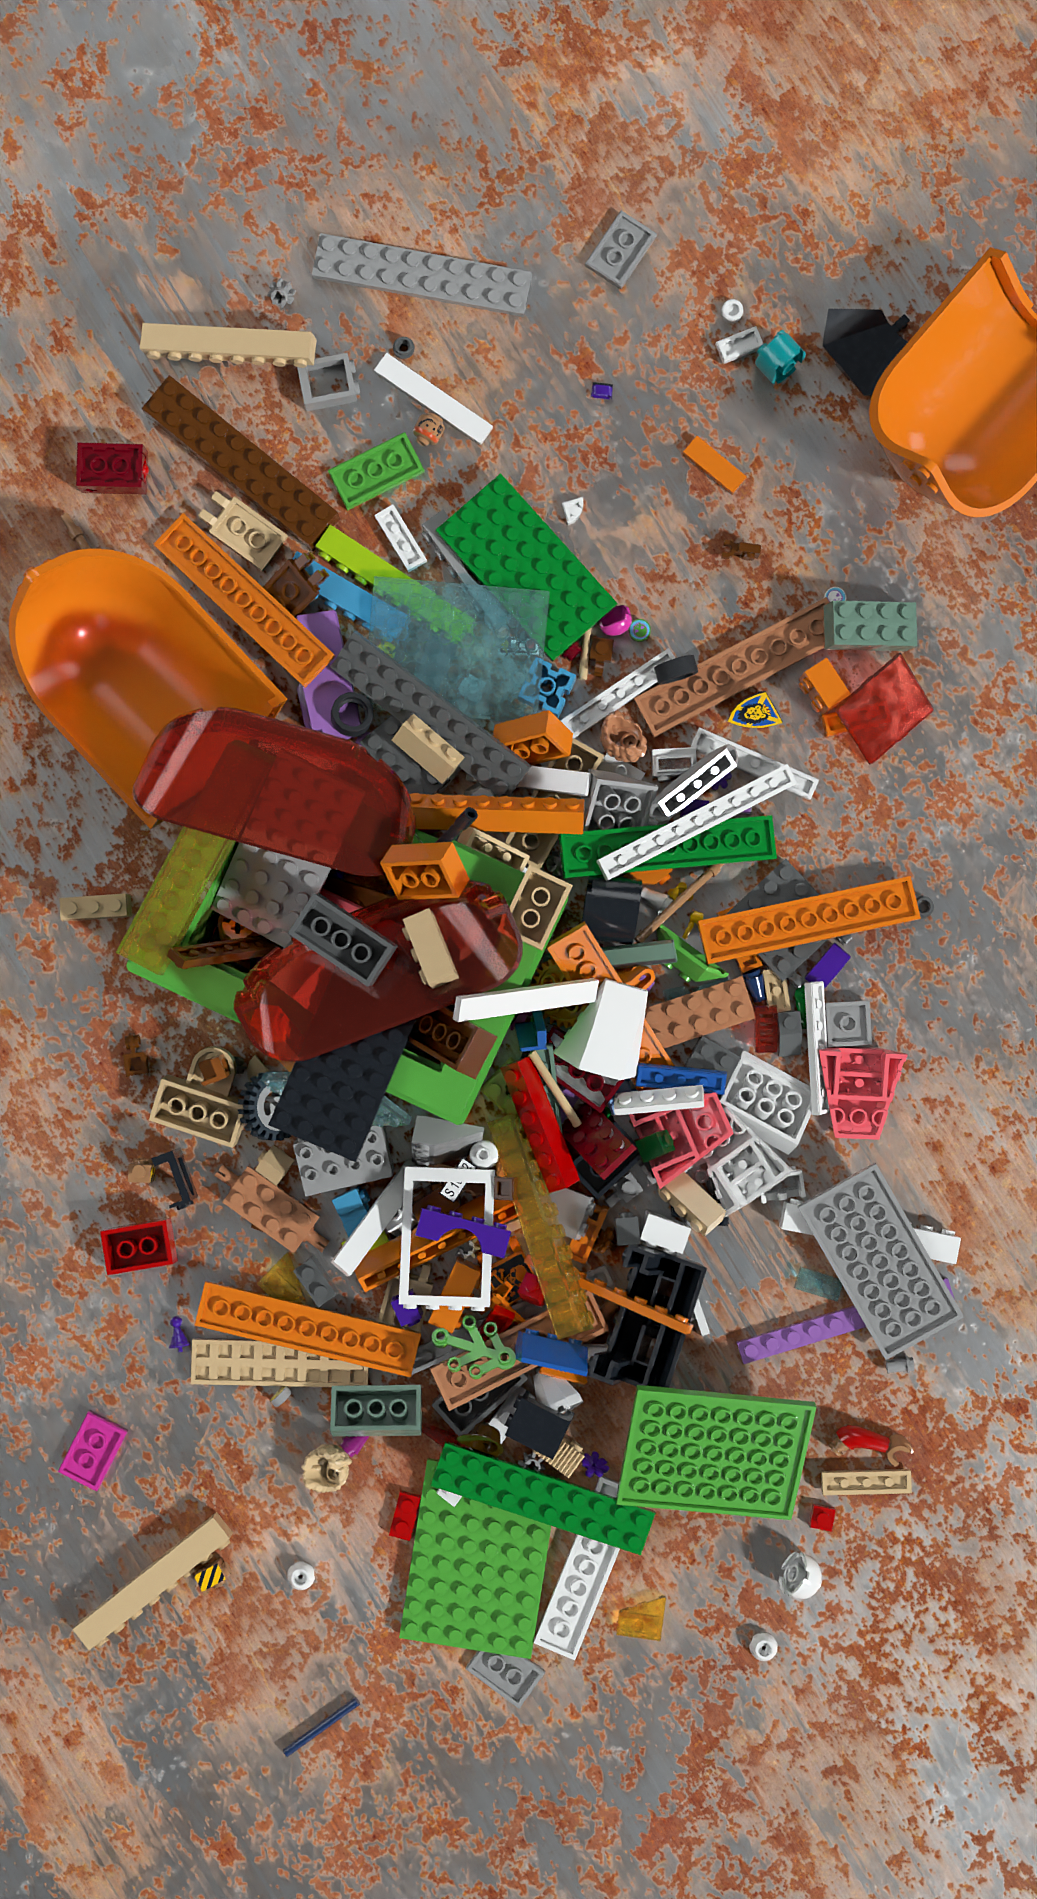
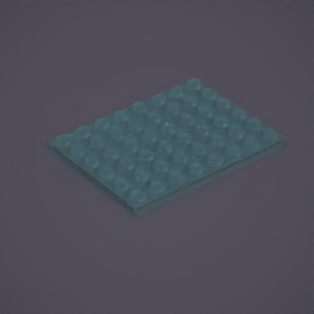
M374 576L368 640L470 719L500 722L518 719L538 713L550 592ZM363 693V695L371 702L373 710L386 711L379 704H377L375 701H373L371 698H369L366 694Z

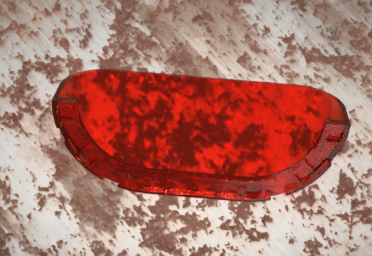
M217 707L216 711H203V708L186 712L171 720L161 729L152 742L132 789L137 805L157 819L354 875H385L380 862L392 845L412 844L415 837L416 817L410 805L411 797L399 776L382 759L377 761L366 753V748L350 740L236 708Z
M469 880L459 898L398 900L396 895L350 912V914L398 945L372 986L367 987L292 937L293 944L283 950L276 947L250 970L243 979L244 989L237 991L235 995L233 1009L250 1041L260 1052L281 1061H303L452 1005L456 1001V996L483 993L498 987L507 981L518 968L523 954V942L505 897L500 891H493L489 884ZM428 908L434 913L459 978L434 989L428 983H423L419 971L422 970L419 962H415L410 951L414 947L411 940H406L402 930L405 927L403 919Z

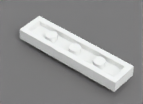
M703 1085L614 1094L615 1115L704 1107Z

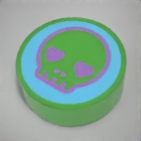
M643 619L634 620L629 627V636L636 642L645 641L651 632L649 623Z

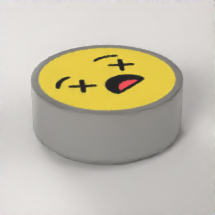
M283 1386L272 1396L270 1402L275 1407L280 1406L291 1395V1390L287 1386Z

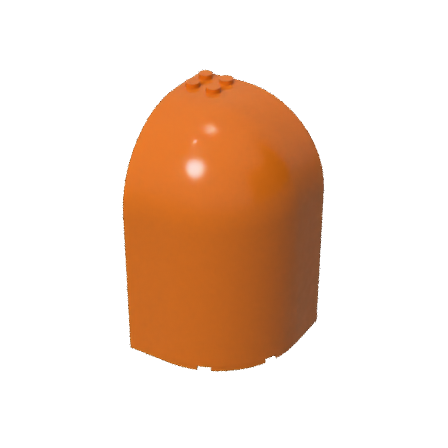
M992 247L984 253L884 370L874 388L869 407L872 431L901 479L914 491L929 500L970 517H986L1005 510L1024 496L1037 482V314L1032 310L1034 304L1025 293L1007 252Z
M80 549L65 553L52 560L49 558L37 567L32 566L28 568L23 574L24 579L17 588L18 592L13 601L9 616L10 646L19 675L41 712L150 829L161 824L202 796L200 791L208 785H212L231 743L234 740H240L249 745L252 741L257 743L287 701L283 693L176 580L143 559L115 550Z

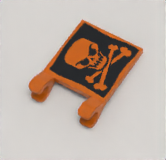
M515 1235L509 1238V1245L514 1253L491 1264L492 1289H495L505 1281H508L513 1286L505 1297L510 1304L521 1299L518 1289L526 1272L534 1274L531 1266L524 1263L526 1256ZM479 1252L477 1253V1260L482 1267L483 1253Z

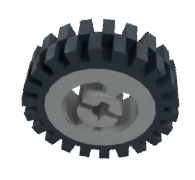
M273 1071L258 1073V1076L250 1078L252 1082L245 1083L244 1086L247 1090H241L240 1095L244 1096V1100L238 1099V1104L243 1105V1109H238V1114H244L240 1121L247 1124L244 1127L245 1130L251 1131L250 1135L258 1139L281 1141L284 1138H290L292 1135L268 1125L290 1074Z

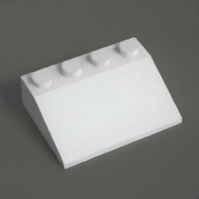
M743 1050L740 1055L741 1059L725 1087V1094L718 1096L723 1108L728 1107L761 1140L789 1155L798 1146L812 1114L810 1086Z

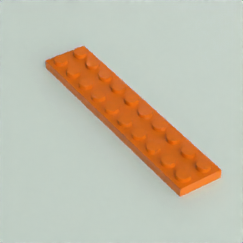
M184 513L153 544L304 688L335 658L334 653Z
M911 876L699 920L697 925L706 964L709 965L921 919Z
M585 921L547 944L546 948L567 981L595 978L599 980L598 988L605 978L623 983ZM584 1003V1004H583V1006L585 1007V1009H586L587 1006L589 1005V1003ZM644 1017L638 1063L675 1066ZM636 1077L630 1078L638 1091L660 1089L636 1086Z
M205 1281L195 1321V1326L406 1377H411L422 1333L210 1281Z

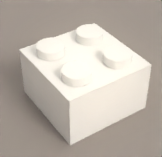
M649 1210L645 1211L639 1228L640 1239L643 1245L655 1248L656 1245L661 1246L664 1252L676 1256L677 1252L683 1254L691 1231L690 1226L686 1223Z

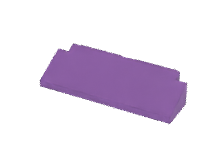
M330 610L297 615V620L335 655V658L306 688L301 684L297 687L305 728L315 733L323 732L324 740L330 744L354 738L340 734L331 722V710L334 701L342 694L354 692L353 684L330 667L344 647L337 612ZM346 703L340 708L339 717L344 724L349 726L361 724L357 704Z

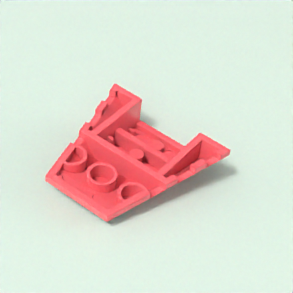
M838 1046L820 1049L819 1055L834 1137L879 1140L888 1115V1108L893 1100L894 1091L908 1054L883 1048Z
M716 1092L704 1094V1107L628 1114L640 1139L666 1129L673 1139L674 1151L649 1161L660 1189L734 1134Z

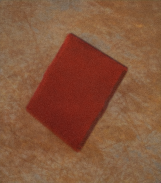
M902 653L896 654L835 707L836 713L869 765L878 760L897 742H900L934 710Z

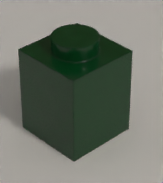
M667 1129L653 1133L635 1142L643 1163L657 1159L675 1150L673 1139Z

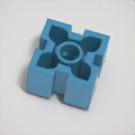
M536 657L529 671V677L532 680L530 683L524 682L518 695V700L535 708L536 704L542 706V711L550 710L559 719L565 705L563 695L564 693L570 695L576 681V674L562 668L558 672L553 671L551 663ZM550 684L552 690L544 692L542 687H547Z
M360 1185L332 1199L348 1237H350L370 1210L368 1205L370 1201L369 1194Z

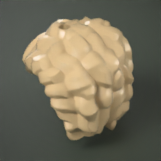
M320 1445V1447L305 1457L304 1464L301 1467L304 1470L302 1474L304 1478L302 1480L305 1487L322 1493L340 1490L341 1485L345 1484L348 1478V1465L352 1463V1460L338 1445Z

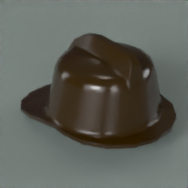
M486 1422L477 1423L470 1434H462L457 1437L460 1443L474 1451L489 1456H499L504 1452V1447L501 1445L500 1431Z

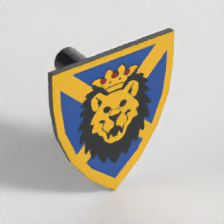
M759 691L743 699L731 711L728 722L748 728H764L783 723L766 691Z

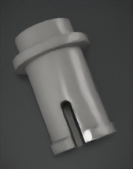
M905 1355V1358L885 1360L887 1374L904 1371L910 1373V1371H914L913 1357H908V1355Z

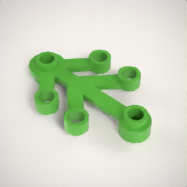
M472 1315L465 1316L462 1322L463 1327L468 1330L473 1342L451 1336L444 1328H438L432 1333V1342L436 1347L444 1348L450 1345L470 1352L459 1358L451 1357L448 1360L447 1365L451 1372H458L461 1367L483 1356L490 1358L491 1360L482 1365L473 1364L470 1366L469 1375L472 1379L477 1380L483 1374L497 1367L502 1370L510 1369L516 1362L515 1352L511 1348L503 1346L497 1334V1325L494 1322H488L484 1325V1333L487 1337H490L495 1350L486 1347L476 1327V1319ZM469 1319L474 1322L471 1326L465 1324ZM490 1326L495 1328L492 1333L486 1331ZM439 1333L445 1335L444 1339L439 1340L436 1337ZM506 1354L509 1356V1359L502 1361L500 1357ZM456 1361L459 1365L456 1368H452L450 1364ZM477 1368L480 1370V1373L473 1375L471 1373L472 1370Z

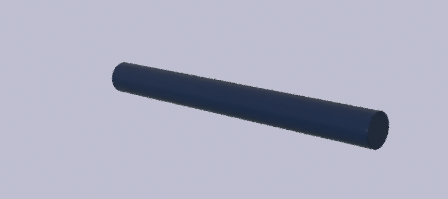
M354 1697L283 1749L285 1756L288 1757L358 1707L360 1702L357 1697Z

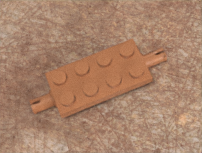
M224 1165L216 1172L215 1177L230 1186V1192L222 1203L291 1252L295 1253L301 1243L307 1241L322 1253L326 1248L325 1246L330 1242L314 1231L315 1228L313 1226L320 1218L317 1213L279 1186L274 1185L251 1166H247L242 1175L239 1176Z

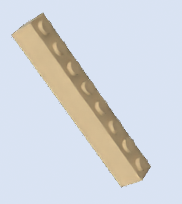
M143 323L140 349L148 358L158 360L160 357H167L174 361L186 358L194 362H201V359L214 363H222V361H230L234 364L251 362L255 365L272 363L279 367L293 364L296 367L305 368L307 365L314 366L317 340L312 332Z
M216 1512L81 1619L72 1630L88 1650H91L94 1646L97 1648L101 1647L108 1640L107 1636L112 1632L117 1634L126 1626L124 1622L129 1618L132 1620L136 1619L142 1614L143 1607L147 1604L152 1606L161 1598L159 1595L163 1591L170 1592L178 1585V1579L182 1576L185 1579L196 1570L194 1567L201 1562L203 1565L213 1557L212 1552L217 1548L220 1551L231 1542L229 1539L233 1532Z

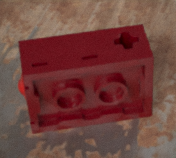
M77 442L76 487L81 493L147 495L148 451L143 444Z

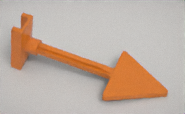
M508 1281L490 1291V1307H485V1311H477L483 1315L497 1304L515 1313L513 1320L515 1325L526 1321L505 1299L513 1288ZM541 1367L539 1370L540 1374L582 1385L588 1382L586 1376L546 1367Z

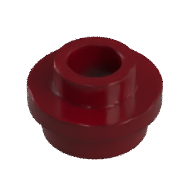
M575 642L563 652L562 658L564 660L567 659L569 662L572 661L582 650L579 647V643Z

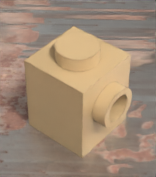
M273 1145L268 1152L264 1150L257 1159L259 1164L255 1171L277 1186L295 1160Z

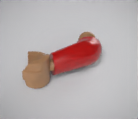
M856 1425L840 1427L836 1431L837 1437L834 1439L835 1442L829 1443L831 1450L839 1457L843 1454L842 1451L854 1450L855 1448H865L882 1453L886 1452L888 1460L895 1467L899 1464L897 1457L894 1455L895 1452L901 1450L906 1453H913L910 1442L902 1435L895 1434L886 1437Z

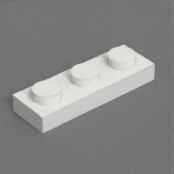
M393 504L375 515L376 520L408 573L427 562V559Z

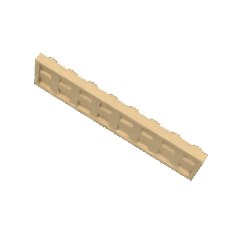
M192 1339L191 1384L298 1387L369 1385V1367L253 1339Z

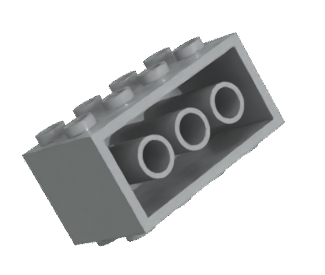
M377 1116L357 1162L299 1138L293 1144L305 1197L392 1177L395 1167L383 1118L377 1119Z

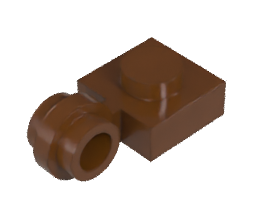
M129 1033L128 1036H125V1046L131 1050V1053L123 1055L126 1077L149 1073L146 1051L137 1052V1048L141 1047L140 1035Z

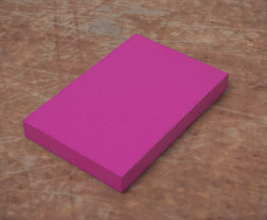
M89 1410L58 1472L97 1492L129 1430Z

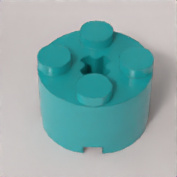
M781 330L769 344L764 343L757 350L759 356L755 361V365L775 385V381L779 384L795 372V364L798 361L802 363L806 353L788 333Z

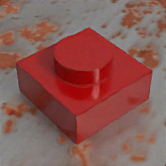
M813 1503L809 1527L832 1532L836 1509Z

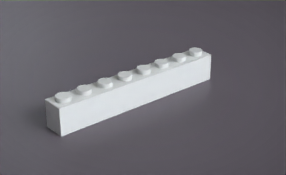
M790 1198V1202L784 1201L779 1227L784 1230L813 1235L797 1207L803 1201ZM920 1224V1228L913 1227L931 1259L956 1264L961 1238L955 1235V1231L942 1229L941 1232L933 1231L934 1227Z

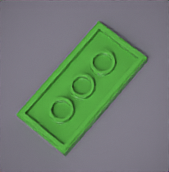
M405 432L328 470L347 510L425 472Z

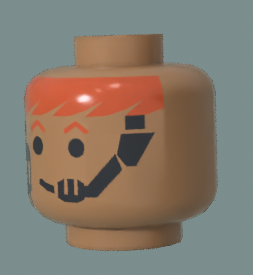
M432 412L420 415L413 428V434L417 437L416 442L425 447L428 444L436 445L445 430L443 419Z

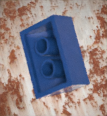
M526 1328L525 1332L519 1331L514 1351L516 1360L582 1376H587L588 1347L582 1345L581 1340L569 1338V1341L566 1342L560 1340L561 1336L550 1333L547 1334V1337L539 1336V1331Z

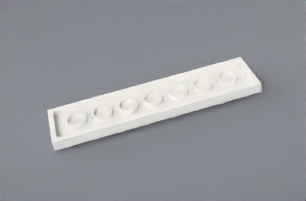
M602 1476L599 1478L594 1491L616 1498L619 1482ZM576 1535L534 1638V1644L570 1659H576L619 1553V1548Z

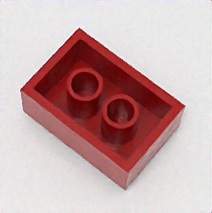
M171 1217L106 1228L100 1231L107 1275L171 1265L178 1261Z

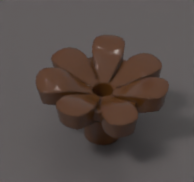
M607 1227L605 1231L600 1229L598 1233L599 1238H596L592 1247L593 1252L603 1254L607 1248L614 1251L617 1248V1244L612 1241L615 1237L613 1230L610 1227Z

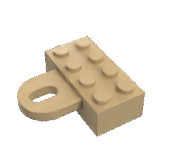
M218 1046L204 1048L194 1057L187 1080L169 1074L164 1076L160 1081L149 1121L233 1148L238 1143L244 1123H241L240 1118L244 1117V1114H238V1109H243V1105L238 1104V1099L242 1098L230 1095L236 1075V1062L231 1053ZM223 1053L231 1074L227 1078L202 1086L201 1082L204 1078L198 1063Z

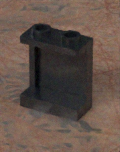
M526 1390L523 1396L518 1395L513 1405L516 1408L514 1415L510 1413L504 1425L508 1427L505 1436L553 1460L575 1413L566 1410L565 1414H562L530 1398V1391Z

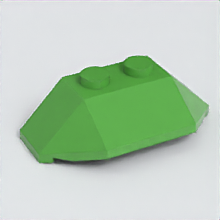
M663 924L655 930L656 941L674 939L678 958L677 962L663 965L670 970L673 967L680 972L678 976L689 983L690 980L699 982L726 978L729 973L715 963L707 965L705 956Z

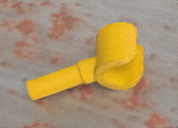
M694 911L691 913L688 926L682 938L687 939L694 923L697 924V921L703 920L704 914L702 912Z

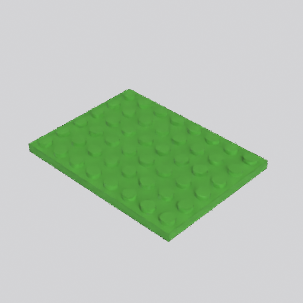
M637 1385L616 1495V1504L791 1520L816 1412L815 1402Z
M428 1458L399 1638L531 1659L551 1526L463 1496L456 1506L453 1507L436 1493L439 1488L430 1486L438 1460Z

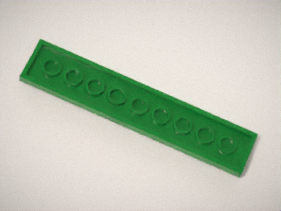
M768 815L727 819L623 873L777 859L773 817ZM667 824L583 831V834H559L563 879L603 875L596 862L597 860Z
M447 1441L443 1445L430 1486L638 1555L642 1554L656 1514L654 1510L645 1507L617 1505L615 1497Z

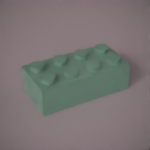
M832 601L824 606L825 650L908 651L917 647L916 602Z
M421 1385L332 1386L330 1421L332 1436H422Z

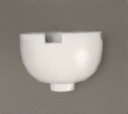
M793 1552L786 1558L781 1568L786 1570L783 1577L779 1576V1585L782 1593L799 1600L810 1598L817 1592L822 1583L820 1566L814 1558L801 1552Z

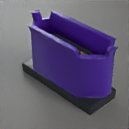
M593 382L591 397L612 399L613 384Z

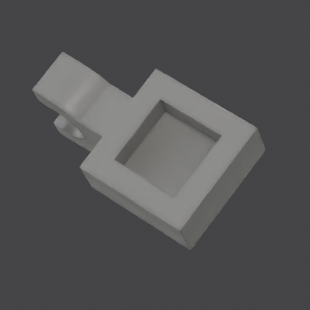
M629 1172L613 1185L616 1191L604 1199V1201L610 1208L618 1203L620 1199L627 1203L642 1192L643 1188Z

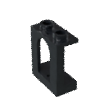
M181 1148L151 1158L154 1167L166 1162L169 1163L182 1200L169 1205V1208L176 1207L177 1210L194 1204L193 1199L197 1198L198 1194Z

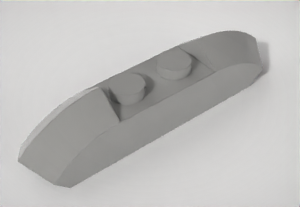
M726 744L717 748L671 782L653 800L649 816L663 822L676 815L738 765L739 759L736 747Z

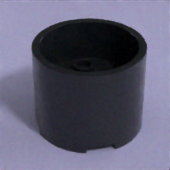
M603 875L588 876V883L591 884H587L582 922L585 921L598 941L625 945L633 944L640 907L642 880L615 876L606 881Z

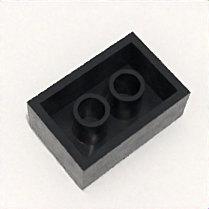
M614 1120L612 1123L637 1148L635 1141ZM637 1148L605 1180L598 1175L580 1154L573 1159V1163L581 1183L598 1200L641 1159Z

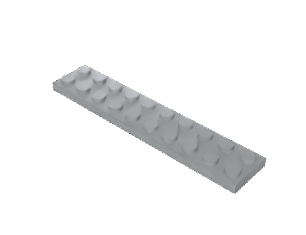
M320 233L312 277L524 317L532 272Z

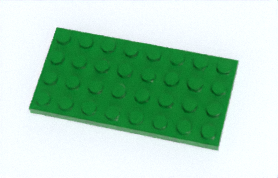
M501 473L435 530L436 534L552 662L618 604Z

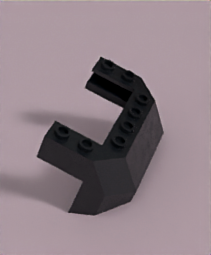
M629 1244V1247L625 1248L622 1255L623 1267L631 1268L627 1275V1281H629L625 1290L627 1291V1296L635 1298V1296L644 1298L648 1301L647 1305L655 1307V1305L662 1306L668 1309V1314L674 1317L676 1314L688 1318V1323H690L707 1268L698 1262L678 1255L674 1256L656 1248L642 1244ZM671 1281L674 1282L671 1296L668 1297L666 1294ZM621 1306L620 1311L616 1312L613 1319L615 1324L614 1330L609 1333L606 1341L608 1345L607 1351L595 1353L594 1356L590 1357L587 1376L610 1385L626 1382L636 1387L637 1385L669 1388L686 1334ZM652 1338H655L657 1340L651 1358L646 1357Z

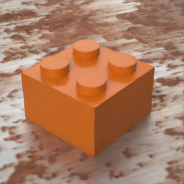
M828 658L806 670L798 679L801 691L805 695H809L812 700L810 702L812 708L816 713L820 712L821 715L837 707L851 695Z

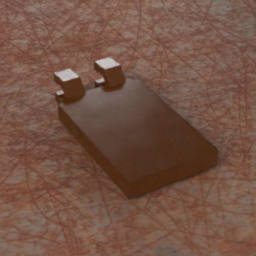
M311 552L303 553L298 559H288L263 586L295 618L320 593L319 585L330 576L325 569L321 571L316 570L311 576L308 574L305 568L310 566L316 559Z

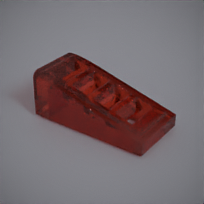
M777 1005L755 1006L754 1049L756 1053L777 1052ZM772 1014V1017L760 1018V1015ZM772 1023V1026H760V1024ZM771 1032V1035H760V1033Z
M424 1423L422 1426V1432L442 1448L445 1441L462 1447L466 1446L457 1440L458 1435L429 1423Z

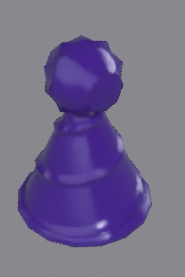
M174 1316L170 1320V1325L173 1326L174 1331L169 1349L178 1348L179 1353L183 1352L182 1347L188 1346L191 1343L180 1328L182 1319L179 1316Z

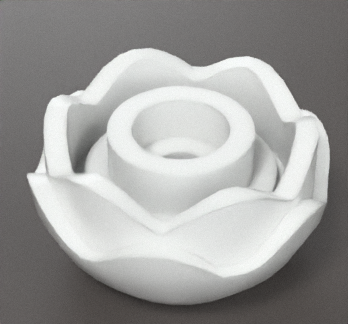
M303 1561L296 1562L289 1568L287 1573L289 1584L297 1590L309 1588L315 1580L314 1568Z
M758 1633L753 1636L749 1649L757 1660L768 1661L776 1655L777 1642L769 1633Z

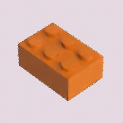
M550 710L495 724L493 736L530 765L567 757L571 753L573 733Z
M453 842L392 845L380 862L398 900L459 898L470 880Z
M458 1256L440 1296L474 1297L472 1291L474 1288L478 1289L482 1281V1267L468 1260L464 1261V1258ZM439 1305V1309H433L428 1323L438 1328H444L453 1334L454 1329L459 1330L465 1316L462 1313L464 1308L468 1310L470 1306H462V1310H449L448 1306Z

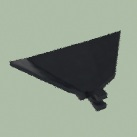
M828 309L823 347L834 359L835 365L849 381L853 382L863 396H872L874 388L884 370L908 343L898 333L908 326L910 319L904 314L891 326L882 309Z

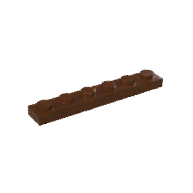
M259 935L174 947L169 949L167 957L178 968L188 969L281 954L284 947Z

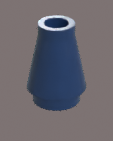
M752 969L743 973L745 986L754 1003L765 1000L763 973H760L759 969Z

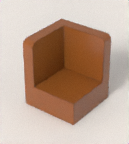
M223 1053L198 1063L204 1078L201 1082L202 1086L227 1078L231 1074Z

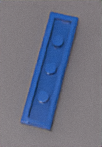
M638 1063L636 1086L664 1089L703 1085L704 1093L716 1092L717 1094L724 1095L727 1071Z

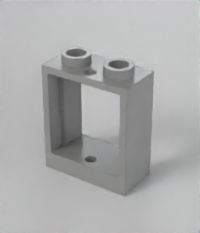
M348 352L316 358L314 366L297 367L304 405L307 411L358 402L356 394H360L358 380H353L352 373H356L354 359L349 360ZM344 364L349 391L313 397L308 371Z

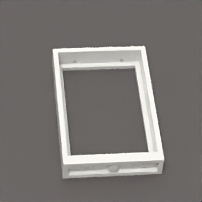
M405 1166L399 1304H403V1308L416 1309L417 1305H426V1309L436 1310L439 1309L440 1305L448 1306L449 1310H462V1306H470L472 1311H485V1307H490L492 1255L485 1253L482 1255L481 1297L408 1295L413 1181L485 1183L484 1224L493 1226L495 1170Z

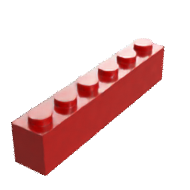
M529 1056L513 1061L500 1069L548 1192L552 1193L568 1188L579 1181L580 1178L538 1071Z

